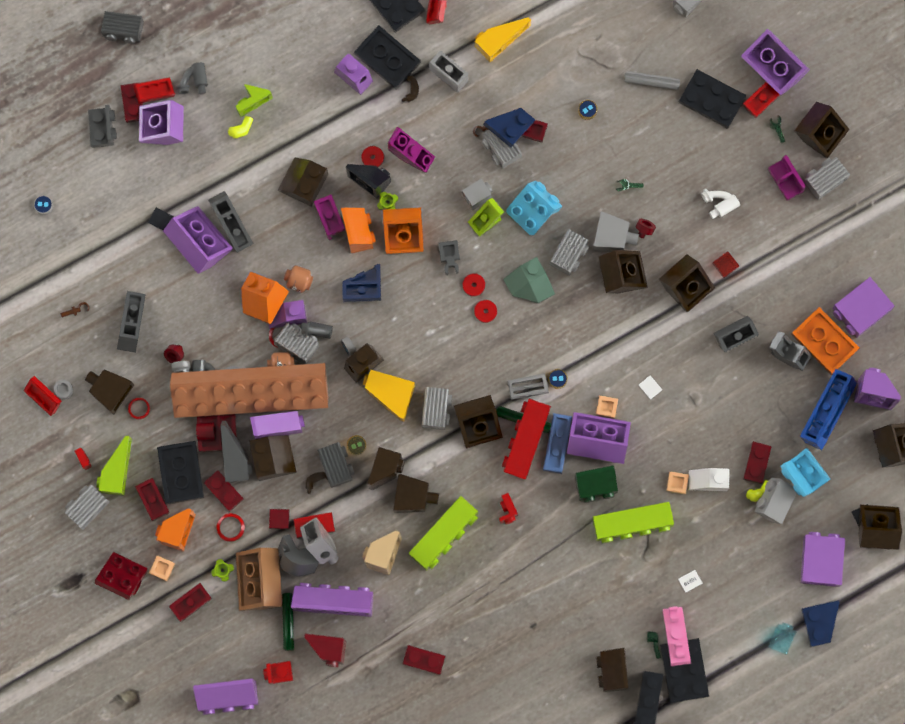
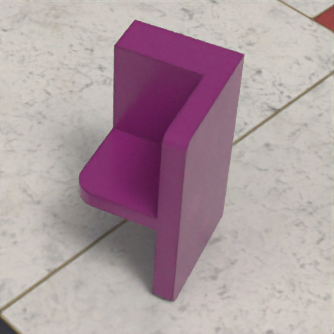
M787 155L783 156L781 161L768 167L769 173L786 201L804 191L806 186Z
M332 195L314 201L328 240H332L333 235L345 231Z

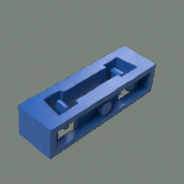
M835 369L800 435L806 444L820 450L824 448L857 385L853 376Z

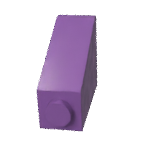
M298 411L250 417L255 439L267 436L302 433V427H305L303 415L299 416Z

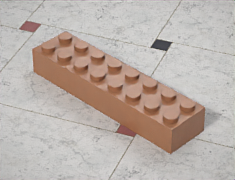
M325 363L171 373L170 380L174 418L328 408L329 396Z

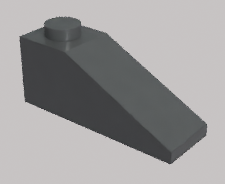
M223 191L208 199L236 252L238 253L253 245L254 243L226 192Z
M127 291L117 350L136 353L146 294Z
M222 421L221 436L225 482L247 481L250 474H253L252 462L249 463L248 455L228 423Z

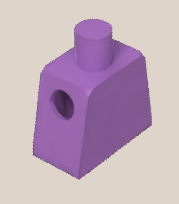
M349 53L334 70L337 76L360 95L373 82L368 69Z

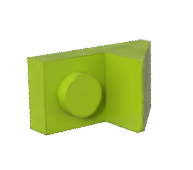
M244 84L250 98L241 99L235 107L240 117L273 99L272 93L267 89Z
M491 198L475 213L468 223L480 237L502 220L500 216L504 211Z

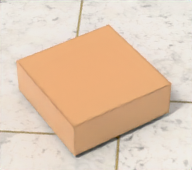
M599 395L596 415L615 419L618 399Z
M670 471L666 491L686 494L689 475Z
M156 556L149 574L168 581L175 563Z

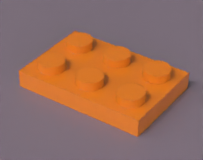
M820 307L791 333L831 375H833L835 369H839L860 349Z

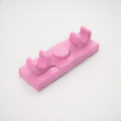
M682 607L663 609L671 666L691 664Z

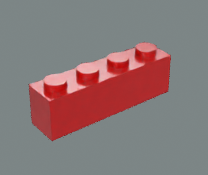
M530 398L528 402L524 401L521 412L524 413L521 420H517L514 429L517 431L516 437L511 438L508 449H511L509 457L505 456L502 463L505 473L527 479L551 409L550 405Z

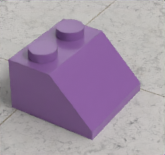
M172 100L140 106L139 142L161 145L183 142L184 106Z

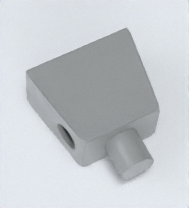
M601 212L593 251L611 252L613 250H624L625 243L637 245L639 234L628 232L630 224L628 221Z
M316 517L300 527L306 549L320 564L328 562L330 565H333L338 561L339 557L334 540Z

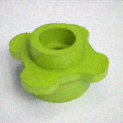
M382 192L380 194V202L377 203L378 209H395L398 196Z
M218 559L214 569L211 570V574L213 577L217 576L223 582L229 580V574L234 570V566L225 563L223 559Z

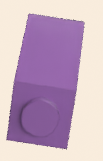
M304 301L282 303L272 323L269 324V329L284 327L286 323L290 325L292 323L296 325L307 323Z

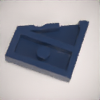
M519 108L487 119L483 125L511 148L535 122V119L525 110Z
M380 264L374 265V268L366 272L358 273L353 278L350 277L342 281L343 302L381 301Z
M839 600L801 609L810 647L831 643Z

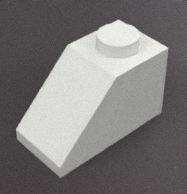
M707 468L689 470L688 490L728 491L729 469Z

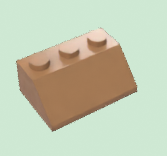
M256 548L236 553L239 611L282 607L278 548Z

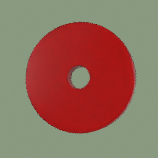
M369 146L362 152V162L364 165L380 167L384 161V153L379 147Z
M474 273L466 276L463 280L465 293L469 296L481 295L485 290L484 278Z
M490 300L478 302L474 309L475 317L483 323L493 321L497 315L496 305Z

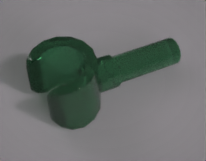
M777 116L779 123H773L771 118L770 127L776 130L781 143L786 142L781 131V117Z
M627 179L616 181V183L620 182L622 184V188L616 189L619 192L628 188L644 187L643 183H631Z
M647 632V642H653L656 659H659L661 655L658 647V634L656 632Z

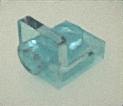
M778 624L768 648L787 655L797 631H794V627L789 624Z

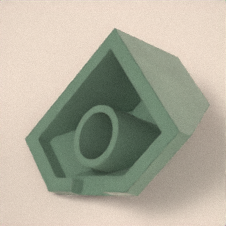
M537 257L522 264L503 279L511 295L517 298L540 303L555 295L548 276Z

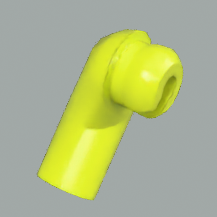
M245 116L241 125L232 126L228 129V135L233 138L246 136L252 125L253 118Z
M768 480L764 481L760 489H749L746 493L747 499H750L752 502H758L765 491V485Z

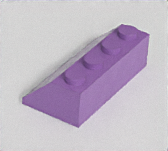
M300 583L299 586L294 587L291 608L294 611L372 617L374 593L369 591L370 588L358 587V590H350L349 586H338V589H331V585L319 584V588L311 587L309 583Z

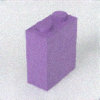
M869 277L836 303L832 309L834 310V316L839 321L842 320L845 323L848 333L858 338L895 306L872 278Z
M809 532V535H805L803 539L800 583L840 587L843 576L845 538H840L839 534H828V537L821 536V533Z

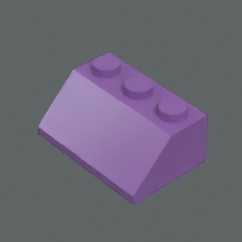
M769 29L741 55L780 95H783L810 71Z
M199 206L173 217L163 230L198 274L214 266L233 249Z
M866 369L858 379L854 402L892 410L901 399L894 385L885 373H881L880 369Z
M574 412L566 454L624 464L631 422Z
M254 679L193 686L197 709L200 712L203 711V715L214 714L215 710L223 709V712L235 711V707L249 710L254 709V705H258L257 686Z

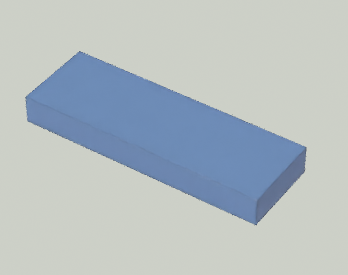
M553 413L543 467L544 471L562 474L572 416Z

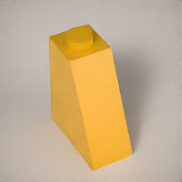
M370 369L369 374H365L363 380L366 392L400 421L404 422L415 388V382Z

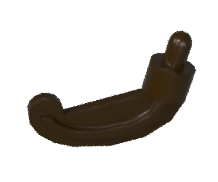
M413 76L407 77V80L411 82V93L405 95V98L401 100L402 102L413 101L419 94V85Z
M317 472L307 478L305 489H307L308 494H311L313 483L325 478L327 479L325 472Z

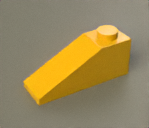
M527 17L489 28L485 32H480L475 38V48L491 62L531 26V19Z

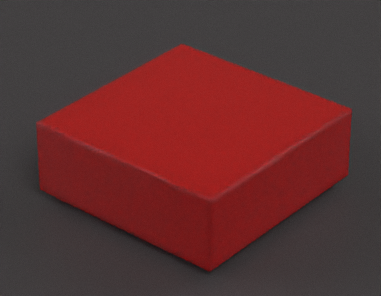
M82 448L74 450L82 467L85 470L91 468L92 465L85 451Z

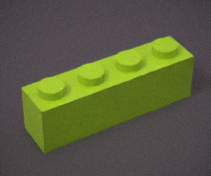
M460 496L409 552V556L426 571L429 568L433 569L439 563V556L442 553L446 555L453 547L450 544L455 539L458 541L465 534L464 529L468 524L472 526L478 520V510Z
M670 502L597 515L592 518L597 541H602V544L613 542V538L621 537V540L630 539L633 534L640 533V536L650 535L651 531L654 530L666 532L670 531V527L674 526Z

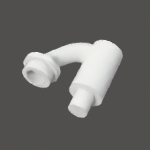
M704 189L701 193L706 203L712 202L713 198L724 199L714 206V210L709 212L712 219L717 216L722 217L740 206L734 194L731 195L725 191H708L707 189Z

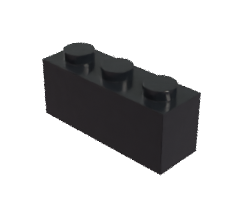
M643 671L634 724H655L664 674Z

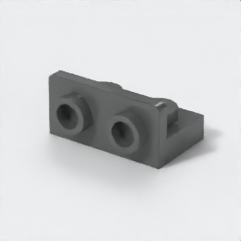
M105 105V108L89 109L91 147L114 146V139H117L116 128H113L112 121H115V111L109 105Z

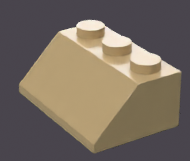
M394 531L373 541L370 547L365 548L362 558H364L363 560H365L367 568L390 575L402 540L399 531Z

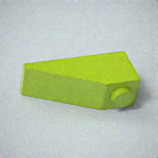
M130 436L123 438L101 471V477H97L96 487L103 494L125 495L132 443Z

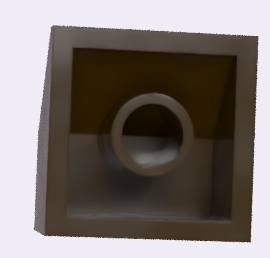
M816 102L794 131L805 144L825 158H828L850 129L832 106Z
M295 157L278 191L312 207L328 176V170L326 167L311 160Z
M613 250L599 256L606 293L619 294L648 288L640 251Z
M688 254L659 278L666 291L686 312H689L715 289L701 264Z
M491 395L454 405L466 448L503 438Z
M905 423L890 424L872 430L882 468L905 464Z
M289 435L267 436L249 440L255 471L259 481L297 473Z
M381 447L378 448L367 483L370 490H375L397 478L398 473L402 474L405 462L402 459L401 453Z
M860 505L858 534L860 547L899 550L902 536L899 507Z
M625 648L600 651V656H596L597 668H601L602 675L598 676L599 688H603V692L627 690L629 687Z

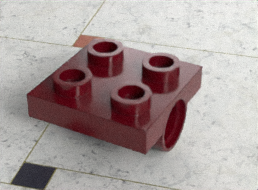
M236 414L197 416L196 434L199 453L223 451L222 421L228 423L237 438Z
M113 552L96 577L94 584L130 600L132 595L137 593L148 568Z

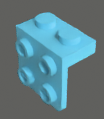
M533 181L524 187L506 209V212L529 235H534L552 214L558 212L563 206L559 203L560 201L556 196L546 191V187L541 182Z
M808 448L781 465L783 476L791 480L794 484L795 492L803 497L813 493L830 480V477Z

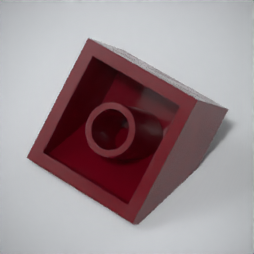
M305 634L304 638L321 660L326 662L325 665L339 667V664H344L346 640L344 638Z

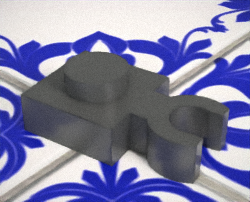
M457 240L440 242L441 263L447 262L444 268L445 274L449 275L448 269L450 267H454L456 274H458L459 266L455 263V261L460 260Z

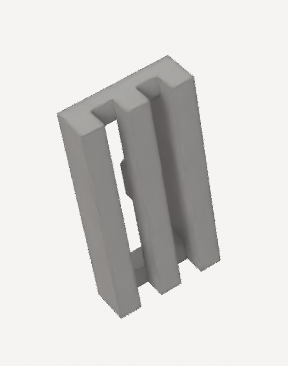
M545 373L507 381L511 400L549 393ZM542 379L543 381L540 383L514 388L512 386L514 384ZM544 386V389L514 395V392Z

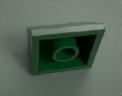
M614 465L575 474L579 501L584 500V503L593 502L596 497L603 496V499L615 497L614 494L618 492Z

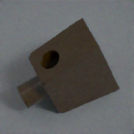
M366 343L346 360L344 369L357 383L365 374L370 372V369L373 370L384 359L372 345Z
M103 370L99 376L90 371L85 378V381L93 385L89 390L91 395L113 415L134 386L132 381L107 370Z
M398 474L393 511L394 513L425 512L427 503L438 505L439 493L428 492V482Z

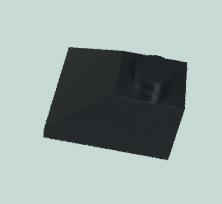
M347 164L346 166L347 176L376 199L379 198L380 194L391 183L390 173L382 167L379 169L377 166Z

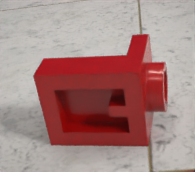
M509 493L502 495L503 501L500 502L504 513L507 511L509 513L499 518L500 523L505 522L506 525L516 521L515 517L518 516Z
M291 661L267 663L266 668L263 669L264 679L268 680L269 684L293 681Z

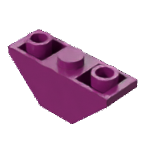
M396 127L387 143L388 150L422 172L427 173L435 159L434 155L399 127Z

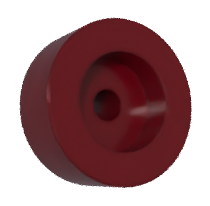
M640 218L635 226L639 231L640 238L652 235L656 229V226L651 221Z
M169 345L164 351L165 359L169 363L181 361L184 358L182 346Z

